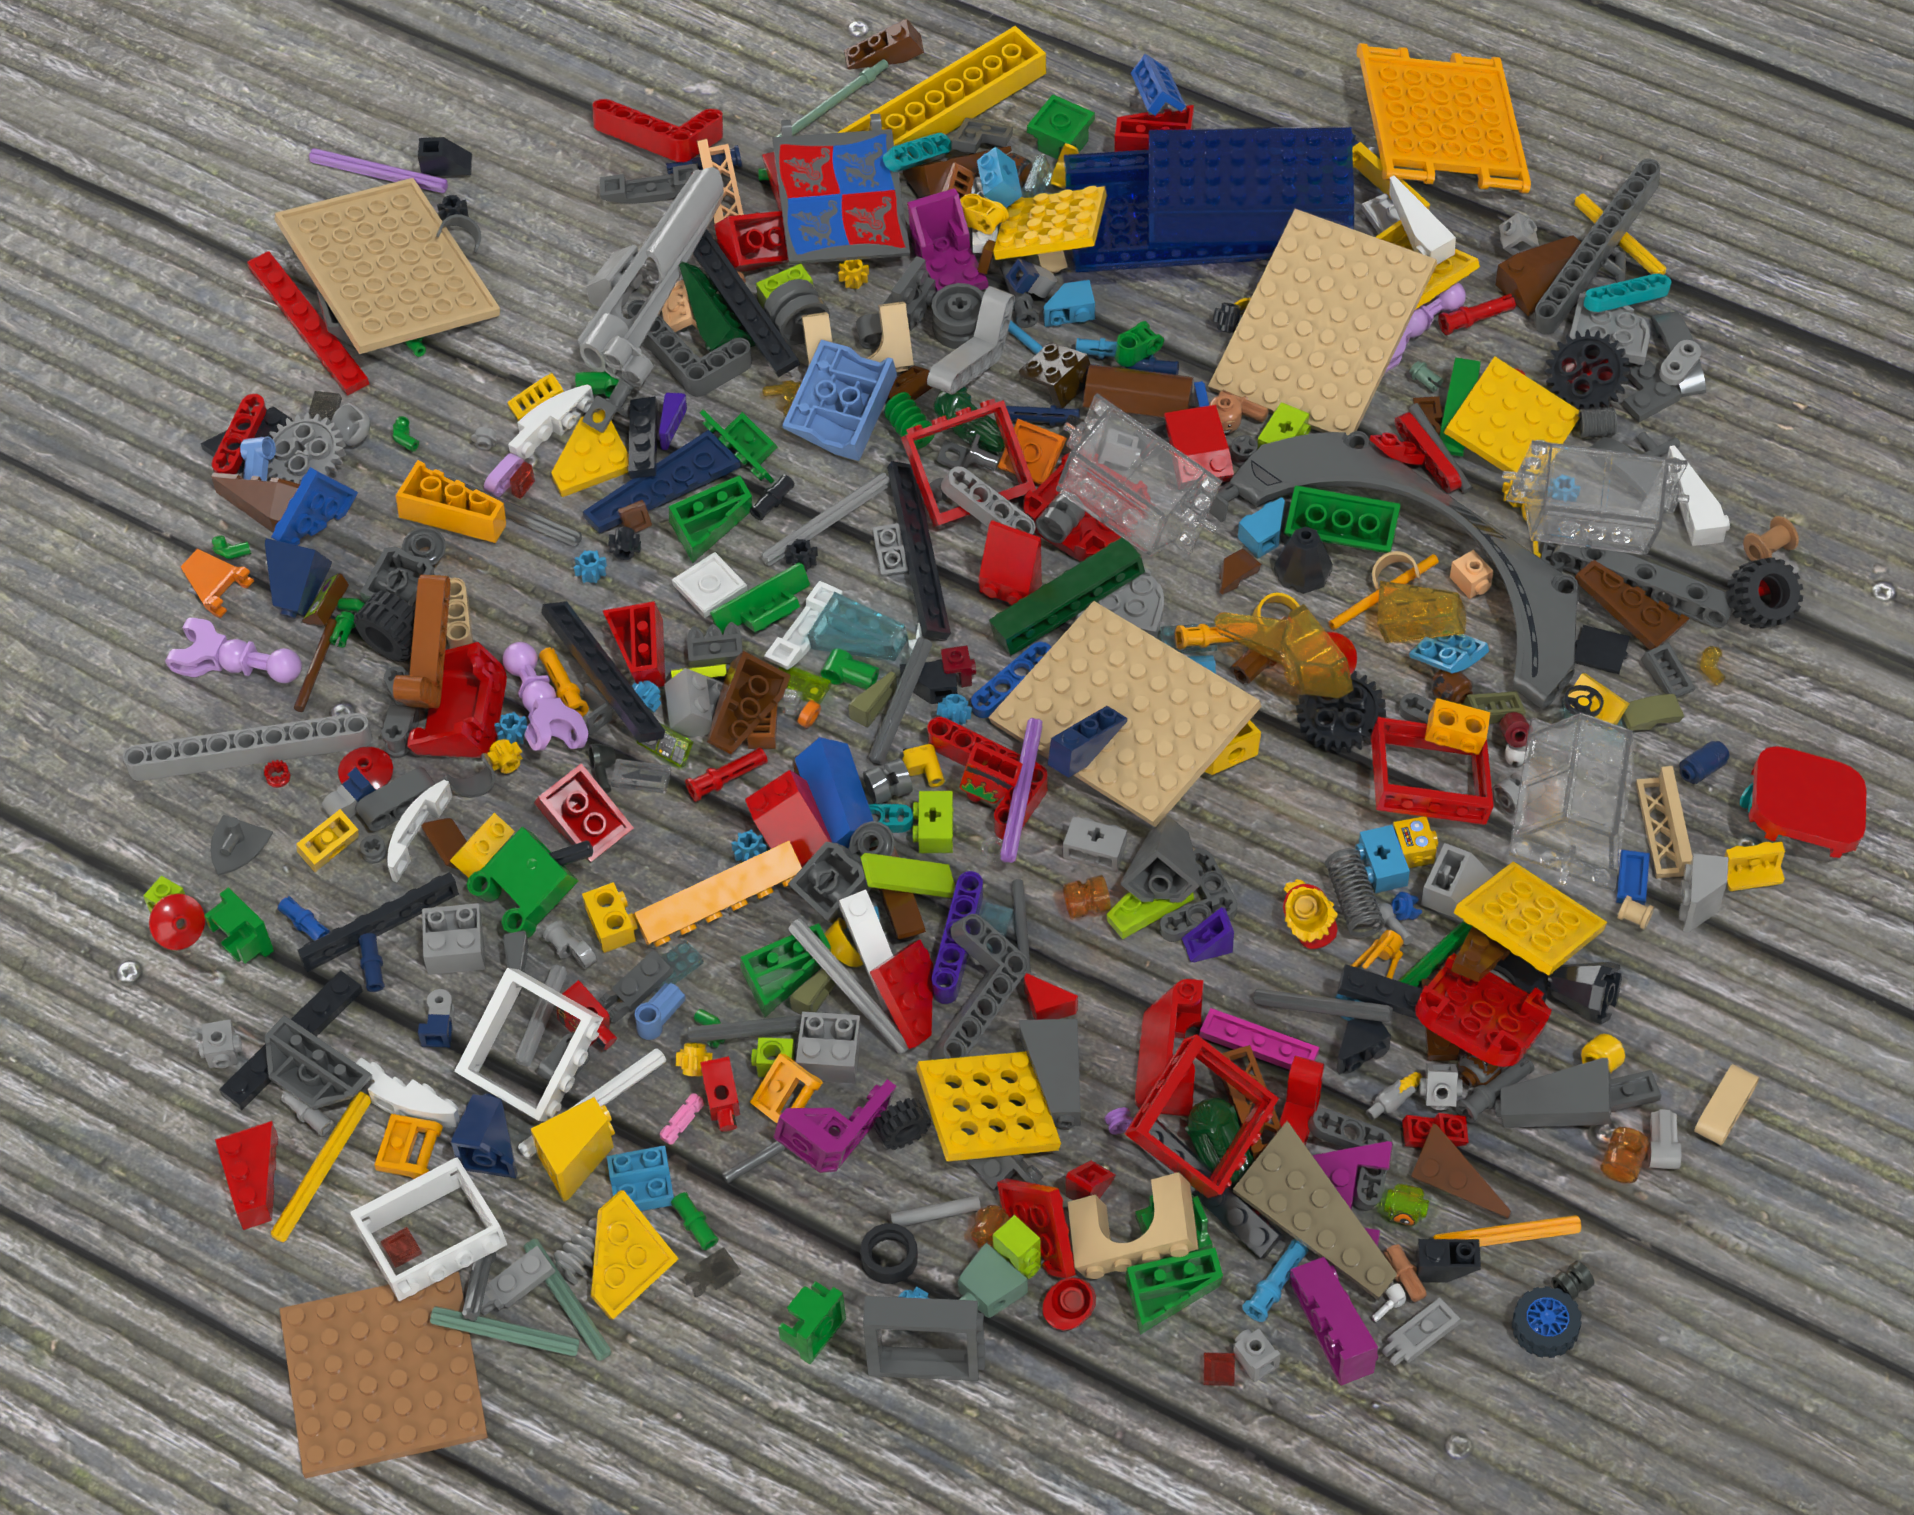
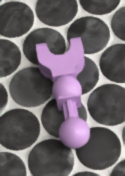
M1455 283L1448 290L1443 291L1432 298L1430 302L1425 303L1414 311L1385 373L1400 363L1410 338H1416L1425 330H1428L1436 314L1441 311L1452 313L1464 305L1466 293L1460 283Z
M188 618L182 627L189 641L194 642L192 646L186 649H172L165 660L171 671L184 676L198 677L212 670L222 671L223 668L231 673L243 671L244 675L250 676L253 668L267 670L269 676L279 683L294 681L299 676L302 668L300 657L290 649H278L271 653V655L258 653L253 642L249 641L246 643L240 639L227 640L225 635L216 632L215 627L210 621L198 618Z
M516 642L509 645L503 654V665L510 674L518 676L522 680L518 695L522 698L524 707L530 712L528 716L530 723L525 731V737L530 747L534 751L546 750L551 736L562 739L570 749L584 748L588 738L587 726L581 714L564 705L561 699L556 697L554 688L549 684V677L536 675L534 669L538 658L534 648L525 642Z

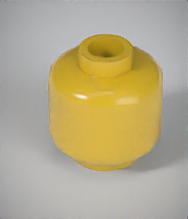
M1603 1033L1597 1035L1582 1048V1064L1600 1058H1608L1610 1074L1613 1073L1625 1061V1051L1622 1043L1610 1034Z

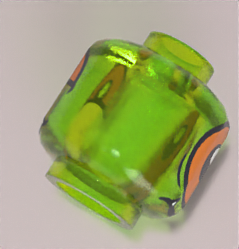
M1398 1183L1394 1186V1189H1388L1384 1212L1388 1213L1389 1219L1393 1222L1415 1226L1419 1222L1420 1217L1426 1218L1429 1200L1424 1199L1422 1188Z

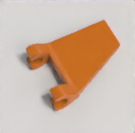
M196 549L181 566L183 573L204 607L218 618H221L227 612V609L221 606L223 600L219 598L234 581L244 588H248L254 582V579L248 577L249 569L242 566H233L199 549Z

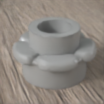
M487 427L477 428L475 434L471 437L475 446L481 450H489L497 442L495 431Z

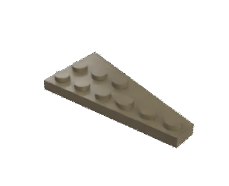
M1286 1121L1233 1188V1193L1320 1258L1325 1257L1328 1264L1333 1265L1335 1269L1379 1301L1396 1279L1397 1273L1289 1122Z

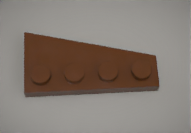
M1592 560L1574 577L1577 583L1649 650L1663 645L1686 625L1690 619L1682 613L1679 616L1669 610L1670 606L1661 600L1657 603L1644 595L1646 591L1638 586L1635 588L1623 582V577L1595 560Z
M1472 926L1453 963L1451 971L1479 982L1496 967L1498 961L1504 960L1509 956L1510 950Z

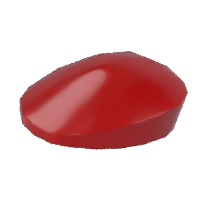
M1072 1277L1060 1280L1051 1287L1043 1301L1042 1312L1047 1323L1053 1328L1062 1331L1072 1330L1082 1325L1091 1316L1096 1306L1094 1288L1082 1278Z

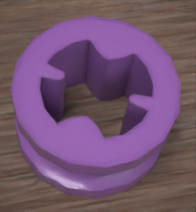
M1128 1108L1115 1109L1105 1116V1122L1109 1125L1111 1134L1124 1133L1130 1126L1133 1118L1130 1117L1131 1113Z

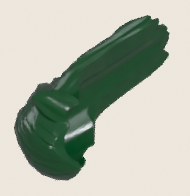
M965 387L952 395L941 391L934 402V411L937 417L946 415L947 420L957 417L955 412L970 407L971 411H974L978 408L971 403V395L966 392L967 389ZM988 415L951 428L959 438L970 446L976 434H979L978 448L996 456H999V452H1003L1006 447L997 422Z
M1207 1098L1195 1104L1189 1113L1188 1125L1185 1127L1192 1139L1198 1157L1213 1171H1215L1241 1128L1234 1106L1219 1098ZM1250 1148L1245 1153L1247 1157L1245 1163L1239 1170L1234 1171L1230 1178L1232 1181L1231 1188L1236 1186L1255 1162Z

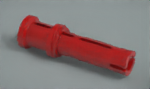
M1507 294L1473 307L1461 306L1457 311L1449 314L1441 313L1438 316L1440 329L1446 336L1460 328L1468 329L1476 321L1514 310L1516 307L1515 300L1511 294Z
M759 747L720 768H708L706 773L694 779H686L687 790L692 799L698 802L702 796L714 790L716 792L720 791L723 788V784L763 764H767L768 759L764 750Z

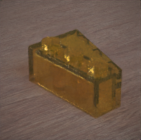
M1380 581L1377 625L1385 643L1465 634L1466 610L1458 592Z

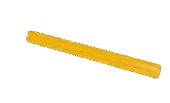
M359 1091L352 1099L271 1230L272 1238L285 1242L369 1107L371 1103L369 1095Z

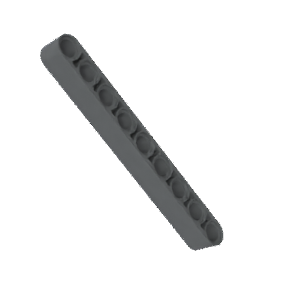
M1644 159L1638 163L1535 308V328L1538 332L1551 334L1558 329L1578 301L1580 293L1583 294L1602 267L1601 261L1610 256L1655 193L1660 181V164L1656 160Z

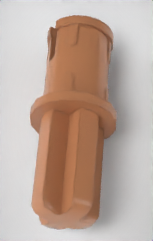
M1224 389L1219 394L1231 395L1237 398L1242 406V415L1260 422L1266 420L1269 412L1268 409L1249 401L1248 397H1240Z
M1399 1244L1387 1248L1384 1256L1397 1273L1395 1280L1403 1284L1412 1301L1418 1302L1424 1299L1427 1293L1416 1275V1266L1410 1263Z

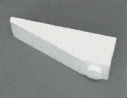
M1394 175L1390 177L1389 195L1413 250L1436 259L1437 264L1455 255L1456 237Z
M1670 446L1666 463L1679 499L1680 509L1692 546L1724 542L1726 531L1730 529L1728 516L1723 514L1720 503L1676 446Z
M866 890L839 900V907L883 1011L889 1009L870 971L893 955Z

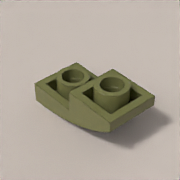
M1675 694L1650 696L1628 702L1630 704L1622 715L1629 731L1651 730L1657 723H1679L1684 717Z

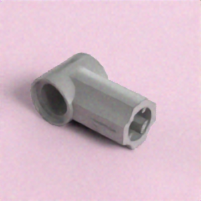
M1664 1109L1652 1112L1650 1115L1651 1141L1648 1146V1167L1680 1169L1681 1143H1678L1677 1114Z

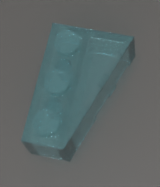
M834 592L807 634L811 649L831 652L833 649L838 648L847 651L851 655L892 661L896 660L908 641L905 624L837 592Z

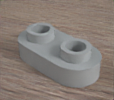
M1692 340L1680 341L1661 365L1659 372L1661 380L1668 385L1681 384L1698 363L1701 355L1700 346Z

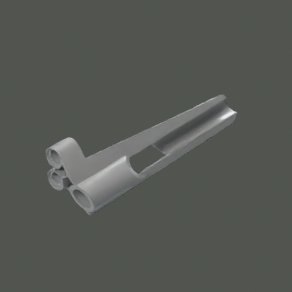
M710 167L703 170H694L578 338L577 342L580 345L581 356L585 363L594 371H606L610 376L618 380L621 379L632 386L640 387L654 368L652 362L641 353L640 347L681 276L679 264L682 261L688 263L722 202L724 194L723 181L718 169ZM651 257L658 267L659 282L638 313L631 319H626L623 317L621 309L623 295L646 259Z

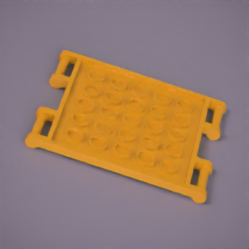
M1366 43L1358 44L1356 54L1360 59L1383 168V180H1390V177L1394 175L1397 179L1423 181L1424 184H1433L1435 170L1478 174L1479 189L1487 190L1490 187L1519 190V193H1529L1531 187L1530 176L1500 57L1486 59L1462 56L1461 53H1452L1450 62L1410 58L1408 49L1405 47L1390 49L1371 47ZM1394 166H1396V167L1415 168V169H1423V171L1394 168ZM1490 176H1500V177L1518 178V180L1503 179V178H1493V177H1490Z

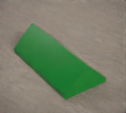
M1295 485L1284 535L1291 536L1296 529L1309 527L1317 531L1322 542L1389 553L1392 551L1395 541L1401 504Z

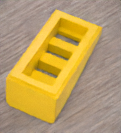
M553 373L509 400L507 404L517 420L520 421L538 405L564 391ZM533 399L535 403L531 405L529 401ZM524 404L526 409L522 410L519 405Z

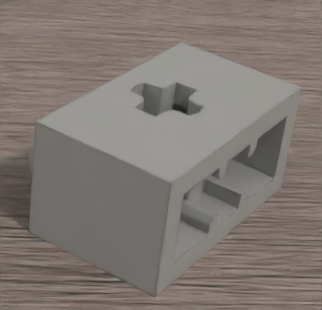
M1073 816L1063 843V859L1118 872L1127 846V830L1117 825H1105L1089 818Z

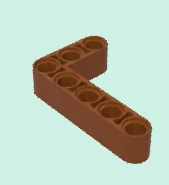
M420 575L418 579L410 676L396 675L393 682L394 699L409 707L437 709L440 706L451 591L449 576Z

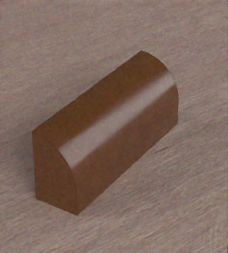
M1090 364L1085 385L1083 407L1164 417V413L1190 409L1194 377Z

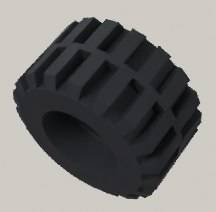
M1774 557L1751 561L1739 566V569L1732 573L1734 579L1728 581L1727 585L1731 587L1730 590L1726 591V597L1731 598V602H1728V605L1735 610L1732 613L1734 617H1741L1740 623L1743 625L1749 624V627L1754 629L1782 625L1786 621L1795 617L1794 613L1799 612L1801 608L1798 602H1802L1804 596L1800 595V590H1803V584L1798 583L1800 576L1798 573L1794 574L1792 572L1794 567L1790 564L1785 565L1784 560H1776ZM1761 580L1767 583L1771 591V601L1768 607L1761 601L1758 590Z
M376 591L354 616V624L357 631L370 647L389 659L404 662L411 656L415 609L392 593Z

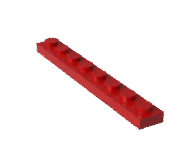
M270 251L247 261L250 271L344 393L348 396L369 385L368 377L337 337L328 332L326 323Z

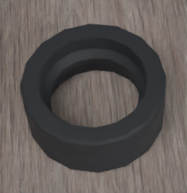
M884 1223L875 1226L866 1233L861 1242L860 1254L864 1271L877 1282L895 1284L904 1281L913 1273L917 1266L918 1249L914 1235L901 1225ZM896 1240L905 1245L907 1257L900 1265L882 1267L872 1259L873 1247L879 1242Z

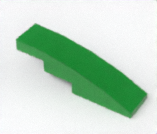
M1455 357L1440 438L1451 455L1463 457L1465 446L1443 432L1478 382L1481 361Z

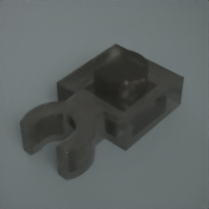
M315 391L309 410L311 418L313 419L316 414H319L322 420L327 417L331 421L335 411L340 407L342 400L340 394Z
M723 1247L700 1261L699 1268L701 1271L687 1273L684 1276V1282L686 1286L692 1282H699V1285L692 1289L694 1297H699L704 1294L708 1285L712 1284L714 1289L717 1290L741 1275V1271Z

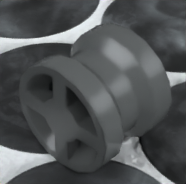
M1241 435L1232 441L1231 461L1236 467L1241 468L1257 450L1258 444L1253 437Z

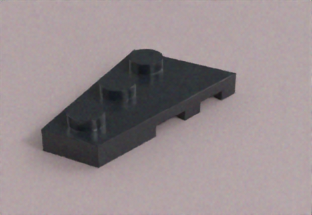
M271 407L266 410V414L254 438L271 437L270 431L276 433L279 431L277 428L278 424L284 427L287 425V418L291 422L293 420L277 408ZM242 423L237 429L246 430L251 424ZM226 431L202 442V450L214 457ZM232 443L228 446V449L236 450L241 444ZM244 459L237 471V473L241 474L244 471Z

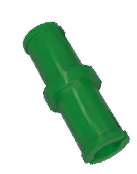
M687 1192L675 1196L671 1201V1205L674 1206L683 1219L685 1229L692 1232L701 1245L702 1250H708L715 1246L719 1238L705 1221V1214L702 1211H698Z

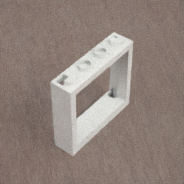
M507 968L454 1072L536 1120L547 1121L553 1118L556 1111H560V1102L565 1093L572 1088L575 1081L574 1075L578 1067L582 1066L588 1056L587 1050L591 1042L599 1035L597 1030L603 1017L518 969ZM522 987L581 1020L537 1107L479 1073Z
M458 1157L350 1212L360 1236L398 1301L416 1294L418 1291L443 1280L445 1277L468 1267L477 1260L507 1245L501 1226ZM461 1187L487 1229L396 1276L371 1233ZM369 1216V1219L362 1222V1219Z

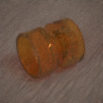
M1103 875L1087 878L1084 884L1079 880L1063 884L1065 904L1071 920L1086 917L1089 911L1099 914L1111 910L1110 896Z
M1615 1128L1608 1143V1150L1605 1152L1600 1165L1602 1173L1616 1182L1628 1184L1636 1182L1642 1168V1161L1645 1159L1650 1145L1649 1139L1641 1132L1632 1128Z

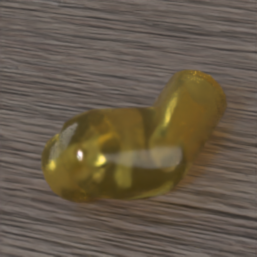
M1709 646L1702 653L1700 669L1717 686L1725 680V675L1717 668L1719 657H1722V651L1718 647Z

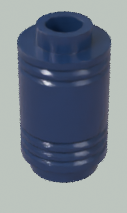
M1710 741L1680 761L1679 772L1681 777L1686 782L1698 784L1727 764L1730 758L1729 751L1722 742Z

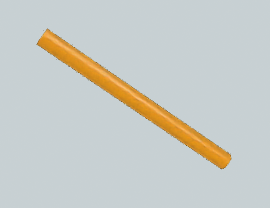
M1432 554L1417 564L1420 575L1439 563L1436 555ZM1410 568L1328 622L1332 630L1338 629L1417 577L1415 568Z

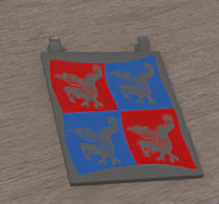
M880 114L870 115L871 131L792 136L791 120H781V137H772L789 265L910 256L899 174L889 170L883 162V155L894 146L892 129L882 130Z

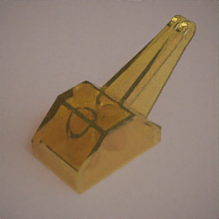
M1305 604L1290 611L1287 620L1227 612L1220 613L1215 617L1214 622L1218 634L1284 665L1286 668L1284 676L1291 686L1295 685L1302 694L1341 698L1353 691L1347 658Z

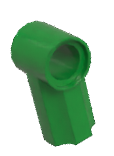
M606 371L579 372L575 374L576 387L589 385L592 387L593 394H605L608 398L619 382L618 379L610 376Z
M836 648L831 651L820 674L824 680L831 684L840 685L845 682L867 690L877 682L879 668L854 660L847 651Z

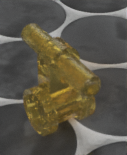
M793 380L782 381V384L765 386L762 389L763 395L768 397L783 394L786 400L783 414L786 417L802 381L794 382Z

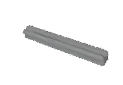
M557 964L553 965L545 985L560 993L567 975L566 968ZM539 997L515 1056L518 1065L525 1067L531 1065L554 1008V1004L542 997Z

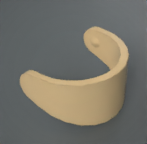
M1400 551L1389 552L1381 556L1376 561L1372 571L1375 589H1379L1378 576L1386 566L1395 562L1411 564L1415 568L1417 578H1421L1415 560L1407 553Z

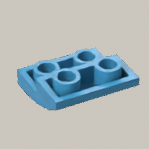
M1444 628L1434 639L1425 637L1409 653V656L1444 671L1455 673L1479 661L1489 652V648L1486 642Z
M665 1146L607 1156L613 1196L620 1190H624L640 1211L672 1206L671 1201L674 1195Z

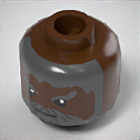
M1470 1053L1464 1055L1458 1062L1459 1078L1469 1088L1487 1085L1502 1071L1501 1066L1491 1065Z

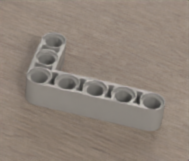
M992 286L987 288L982 298L974 337L932 366L927 378L929 386L952 395L999 361L1003 353L1014 307L1015 296Z

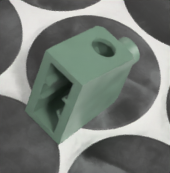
M986 1243L958 1279V1291L963 1295L959 1300L978 1301V1310L990 1318L1028 1293V1279Z

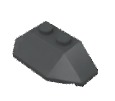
M285 1015L265 1034L269 1079L312 1109L354 1098L373 1077L370 1072Z

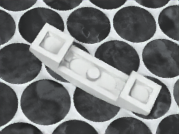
M819 581L806 598V607L784 637H778L764 655V659L787 670L797 664L824 631L841 600L843 591Z
M442 780L422 793L408 807L396 825L388 849V868L392 881L398 882L411 862L408 846L428 815L439 818L453 797L449 781Z

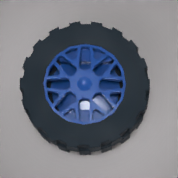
M1544 1286V1288H1533L1532 1291H1527L1522 1298H1519L1513 1314L1512 1328L1514 1329L1513 1335L1515 1339L1517 1338L1518 1344L1527 1350L1526 1352L1531 1355L1533 1353L1541 1358H1555V1356L1564 1355L1568 1349L1571 1350L1579 1336L1582 1315L1578 1309L1577 1302L1572 1300V1296L1562 1292L1561 1289Z

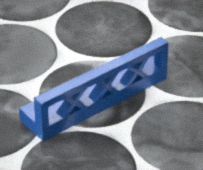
M1144 54L1132 70L1131 75L1147 111L1156 116L1165 102L1182 112L1186 105L1169 69L1149 55Z

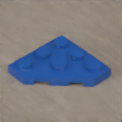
M310 467L303 476L294 497L290 499L281 520L276 524L271 538L280 542L299 545L302 537L307 534L313 536L326 528L327 522L331 519L339 520L344 517L358 492Z

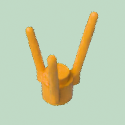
M1392 930L1384 931L1381 937L1376 939L1371 947L1355 960L1351 966L1357 968L1365 961L1362 967L1367 969L1377 957L1383 960L1392 958L1386 977L1393 979L1397 964L1403 956V952L1400 951L1404 944L1402 937Z

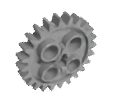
M307 413L305 418L301 420L300 416L296 415L294 422L287 418L286 426L283 427L278 424L277 428L279 431L277 433L270 431L276 446L275 456L268 463L267 475L270 479L272 477L281 478L301 484L303 476L310 467L329 477L328 474L330 472L338 473L335 465H343L340 457L346 456L343 449L346 447V443L334 422L331 423L327 417L322 420L320 415L316 414L312 419L310 414Z

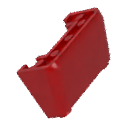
M479 642L445 650L440 706L437 709L429 708L425 730L421 727L413 728L408 737L407 746L417 755L482 758L481 754L489 753L491 745L496 742L497 733L494 725L500 722L507 675L503 665Z
M1183 979L1177 982L1144 1012L1135 1089V1104L1139 1109L1174 1056V1038L1185 1039L1186 1031L1194 1025L1195 1027H1201L1204 980ZM1193 1062L1160 1114L1189 1117L1194 1102L1195 1065Z

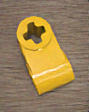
M967 194L960 199L967 227L979 230L984 234H992L999 223H1004L1009 218L1007 209L999 202L983 198L978 194Z

